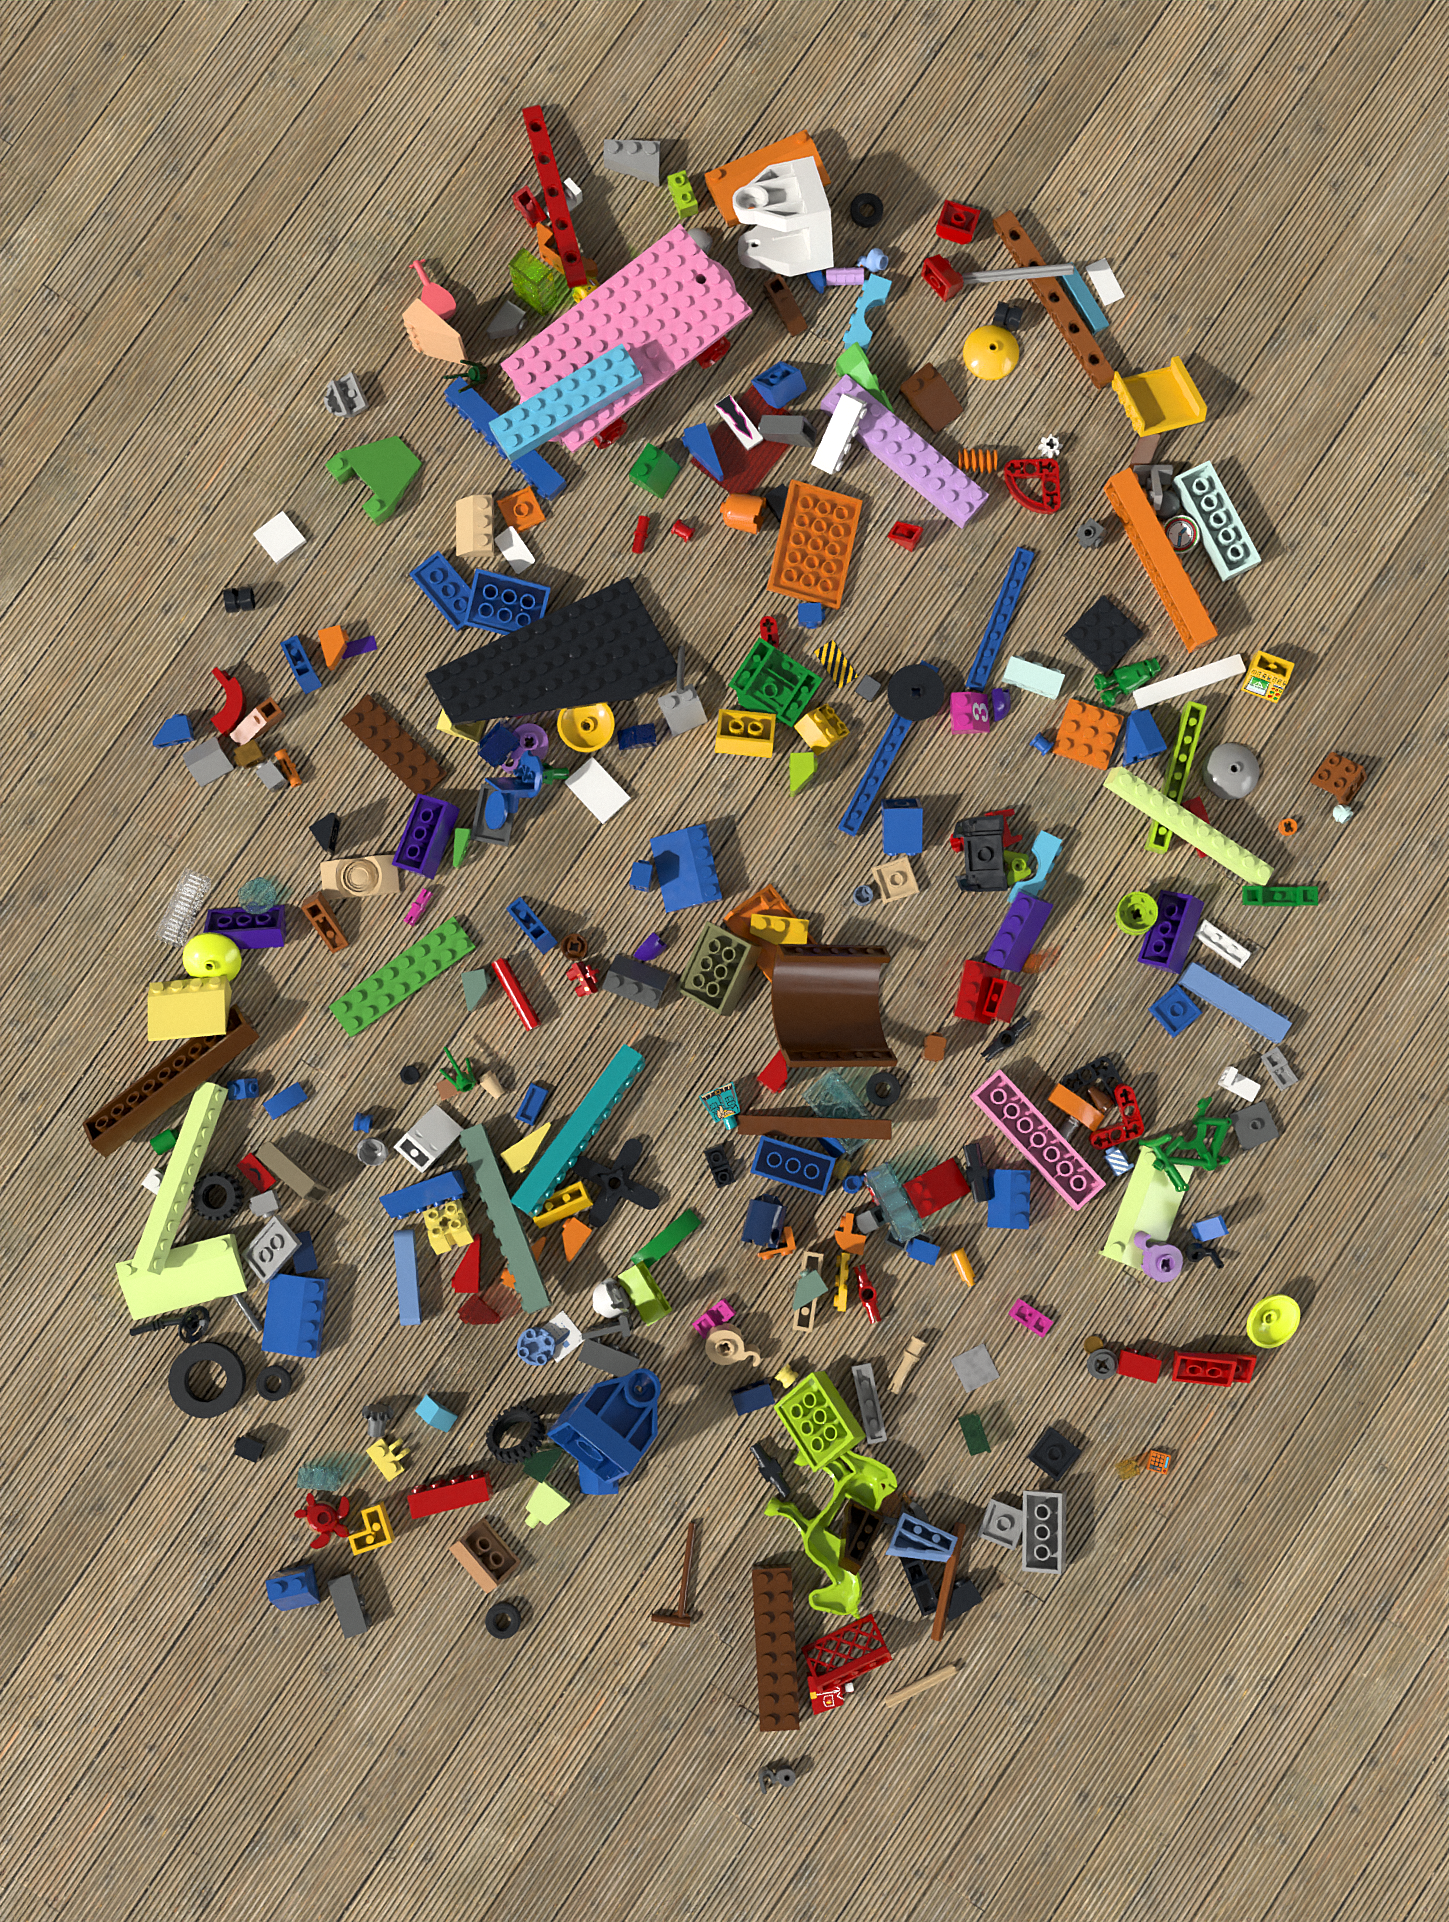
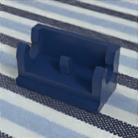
M310 1231L295 1234L302 1243L292 1255L296 1274L318 1269Z
M767 1378L730 1390L738 1416L775 1404Z

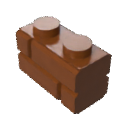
M931 1032L929 1036L924 1038V1048L920 1057L922 1060L933 1062L943 1060L945 1053L943 1049H945L947 1042L943 1034Z

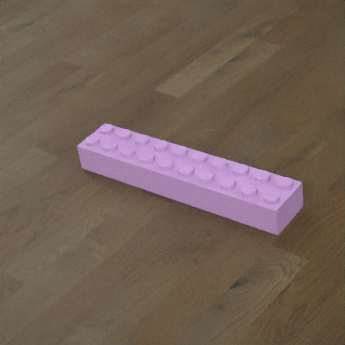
M845 374L821 401L820 409L832 418L844 393H849L867 403L865 407L867 412L864 418L859 420L857 425L859 430L854 438L963 529L987 502L989 494Z

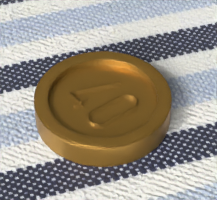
M1089 1336L1085 1339L1083 1347L1085 1352L1090 1355L1096 1349H1103V1342L1099 1337Z

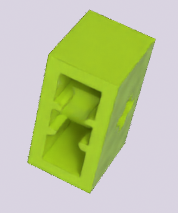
M683 170L667 176L668 188L680 219L698 214V203L686 171Z

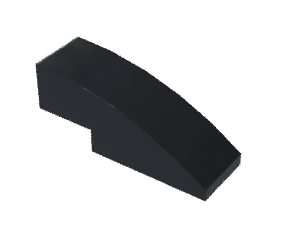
M899 1557L922 1616L924 1617L936 1612L938 1601L922 1560Z

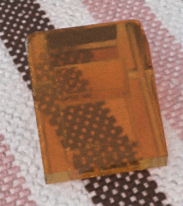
M1029 954L1021 971L1031 975L1038 974L1042 955Z

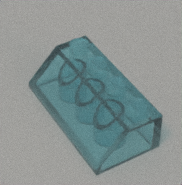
M835 1068L801 1094L819 1117L875 1119ZM836 1138L849 1155L870 1140Z
M889 1160L865 1172L864 1182L868 1188H872L874 1192L873 1199L877 1206L881 1205L884 1211L882 1216L885 1222H890L893 1228L891 1233L894 1239L903 1243L921 1234L924 1226Z

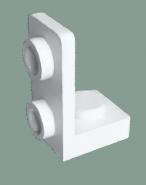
M568 178L564 181V195L570 212L583 201L580 188ZM546 206L543 210L544 213L549 217L548 209Z
M1232 1066L1226 1067L1218 1085L1252 1102L1261 1086L1237 1073L1238 1070Z

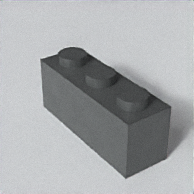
M599 1337L585 1339L578 1357V1361L618 1377L626 1376L631 1371L636 1370L641 1360L637 1352L629 1349L627 1352L620 1350L621 1346L611 1342L609 1345L602 1343L603 1339Z
M352 1570L330 1578L327 1583L344 1638L347 1639L368 1632L371 1628L372 1619L370 1614L366 1613L364 1607L366 1600L364 1595L360 1594L358 1588L360 1586L358 1575H354Z

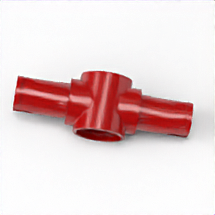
M865 1264L859 1265L861 1272L858 1266H855L853 1269L858 1282V1296L862 1301L863 1307L866 1308L870 1324L875 1323L874 1316L876 1321L879 1322L882 1318L877 1307V1293L872 1281L868 1278ZM871 1289L872 1297L864 1299L862 1296L863 1290Z

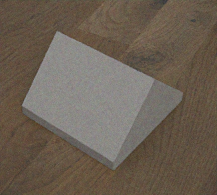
M216 736L183 754L186 767L201 788L235 769Z

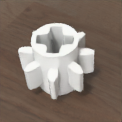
M1052 434L1047 439L1042 437L1041 442L1043 444L1038 446V449L1042 450V457L1045 455L1051 459L1053 455L1059 456L1060 452L1057 449H1061L1063 444L1058 442L1059 437H1052Z

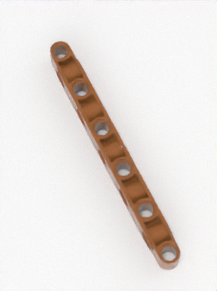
M1011 210L993 219L992 222L996 232L1019 268L1046 266L1043 258ZM1011 236H1017L1019 239L1013 240ZM1055 277L1027 279L1095 387L1101 389L1114 380V370ZM1055 297L1058 302H1053L1050 298ZM1070 328H1075L1078 333H1072ZM1090 359L1096 360L1098 364H1092Z

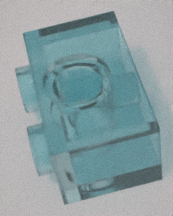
M303 1464L299 1467L297 1488L337 1491L341 1484L342 1468Z

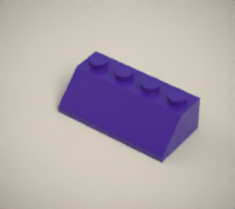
M418 793L391 865L434 880L460 808L449 802Z
M1018 888L985 954V960L1003 969L1020 973L1054 904Z
M1161 890L1157 901L1158 916L1152 928L1146 933L1137 962L1180 975L1204 902L1193 895Z
M285 905L208 909L203 933L222 934L231 939L239 950L284 947L286 939Z

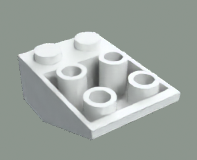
M435 1104L399 1140L394 1148L421 1173H426L464 1129Z

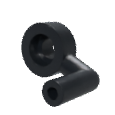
M1192 1243L1185 1250V1255L1190 1262H1198L1204 1257L1210 1256L1218 1269L1224 1267V1263L1215 1249H1204L1202 1244Z

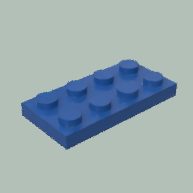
M438 550L409 573V575L458 633L467 626L463 622L471 589Z

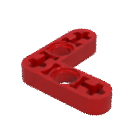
M1121 1083L1115 1088V1097L1122 1122L1096 1130L1089 1135V1143L1096 1150H1102L1137 1138L1144 1132V1125L1135 1093L1126 1083ZM1123 1089H1126L1128 1091L1126 1092V1097L1129 1101H1126L1125 1098L1121 1095L1123 1093ZM1128 1106L1134 1107V1112L1131 1115L1125 1114V1108ZM1133 1124L1138 1126L1135 1132L1132 1130ZM1119 1129L1121 1131L1120 1137L1112 1138V1132ZM1098 1136L1101 1138L1099 1144L1094 1142L1097 1140L1096 1137Z

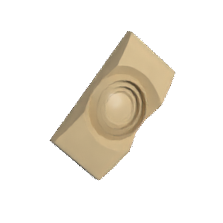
M379 855L321 862L323 896L328 901L400 893L398 867L391 865L395 855Z

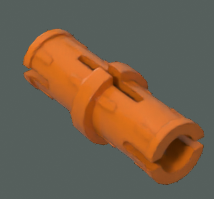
M286 749L277 751L275 756L282 767V773L287 776L291 787L295 788L301 785L303 781L300 779L295 769L296 765L292 763Z

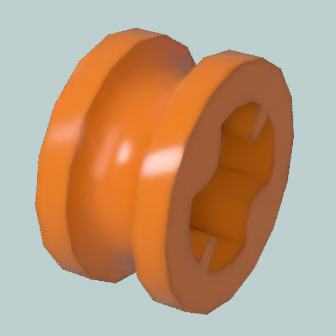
M1291 818L1283 819L1278 825V830L1282 835H1292L1297 830V823ZM1288 822H1289V823H1290V827L1292 828V830H1288V831L1286 832V831H1285L1286 827L1283 826V825H1284V823H1285V824H1288Z

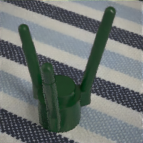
M461 359L460 363L473 366L469 369L468 373L451 374L443 377L444 379H455L459 376L461 378L469 377L475 381L458 390L459 393H462L479 384H484L488 377V370L482 362L476 363Z

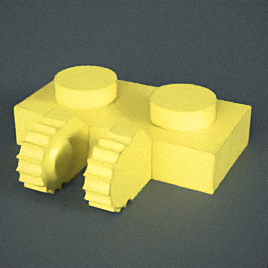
M382 1437L366 1450L389 1482L406 1469L400 1462V1459L408 1454L410 1449L405 1448L397 1456L392 1451L395 1447L402 1444V1438H399L389 1446Z

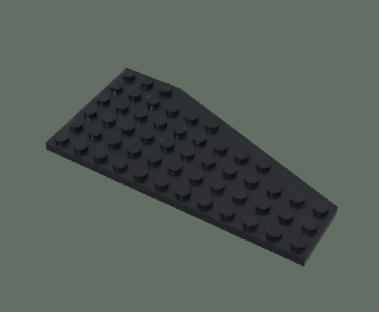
M626 577L426 673L425 677L451 725L454 726L503 717L511 718L532 715L552 710H568L623 700L631 701L676 679L677 663L630 579Z

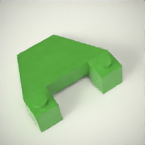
M398 436L341 451L325 464L330 474L340 485L356 473L375 495L363 504L362 507L377 526L394 512L396 504L403 497L404 491L422 465L420 460Z

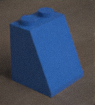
M881 799L882 849L884 854L897 856L898 853H906V855L913 856L917 855V853H922L923 808L920 799Z
M314 1563L276 1571L265 1581L269 1601L281 1611L321 1603Z

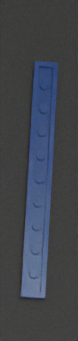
M923 660L920 665L927 666L936 673L939 669ZM912 689V691H913L912 696H913V697H915L916 695H917V696H920V695H919V692H920L919 689H917V690H913V689ZM895 713L837 828L838 830L855 837L912 721L903 719Z

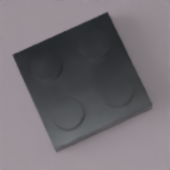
M1049 1426L1026 1457L1058 1482L1082 1451Z

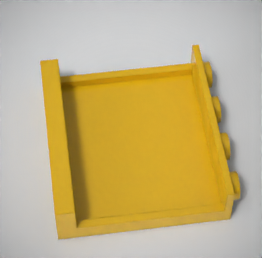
M1179 356L1172 357L1171 366L1125 378H1121L1118 371H1115L1112 388L1117 392L1120 404L1124 405L1126 415L1130 417L1133 429L1137 430L1140 437L1205 421L1207 406Z

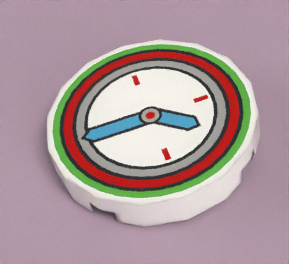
M1184 515L1174 516L1165 523L1164 533L1173 542L1175 553H1187L1198 544L1200 528L1191 517Z

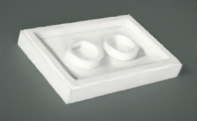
M593 757L564 782L602 824L631 800L627 793Z

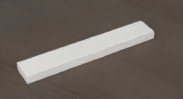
M1239 653L1137 689L1132 694L1138 709L1145 708L1245 673L1246 669Z

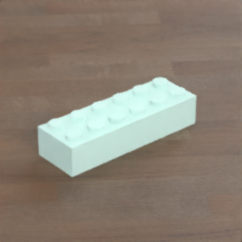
M1210 460L1174 478L1171 484L1188 517H1191L1198 524L1200 540L1222 582L1256 567L1261 562V558Z

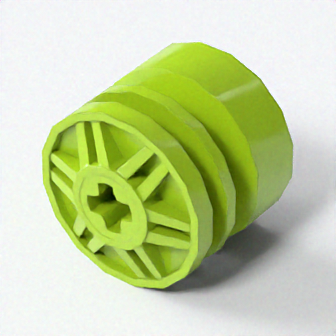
M1140 891L1131 892L1125 895L1117 906L1115 912L1116 923L1119 929L1126 934L1132 936L1142 935L1148 932L1156 922L1158 907L1155 900L1147 893ZM1135 911L1139 912V917L1133 919L1132 913H1135Z

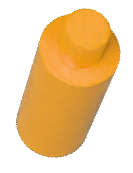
M961 1247L950 1252L962 1281H966L968 1287L975 1285L973 1280L975 1274L964 1248Z

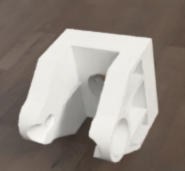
M813 156L769 165L747 186L739 188L732 197L733 208L739 221L744 224H758L739 238L738 258L742 265L752 269H765L789 277L834 267L831 209Z

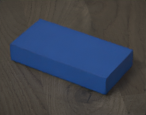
M531 1083L515 1118L533 1126L549 1091Z

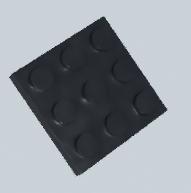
M1103 595L1063 637L1104 675L1144 633Z

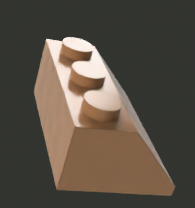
M484 1517L449 1548L486 1594L499 1586L521 1563L520 1559Z

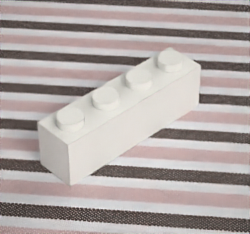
M849 393L842 394L811 463L812 465L829 474L840 471L843 465L841 460L851 447L850 440L852 436L855 437L859 430V426H857L859 420L863 419L867 412L865 408L867 403Z

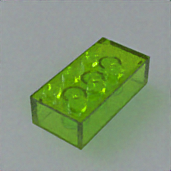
M523 247L508 264L515 295L544 318L558 302L553 272Z

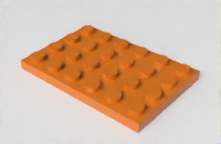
M792 479L789 484L766 590L810 603H821V606L838 610L840 608L863 500Z

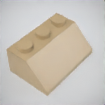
M471 495L456 501L457 557H494V500L492 495Z

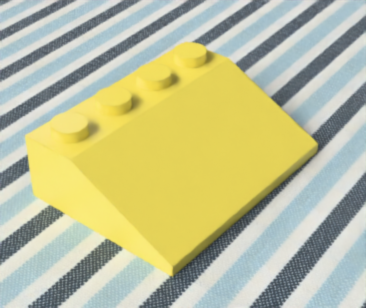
M227 976L150 983L148 992V1040L158 1041L226 1034L232 996Z

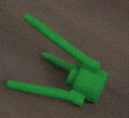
M445 1046L444 1050L458 1074L456 1076L457 1080L455 1081L442 1068L439 1071L455 1086L458 1092L465 1093L472 1090L476 1079L473 1075L469 1058H466L469 1073L467 1074L466 1072H461L452 1054Z

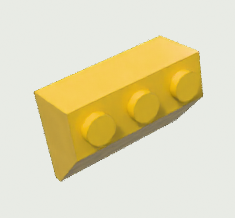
M719 709L715 752L772 758L776 714Z

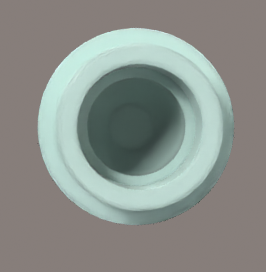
M1342 804L1334 808L1333 816L1337 822L1340 821L1344 824L1353 816V812L1349 806Z

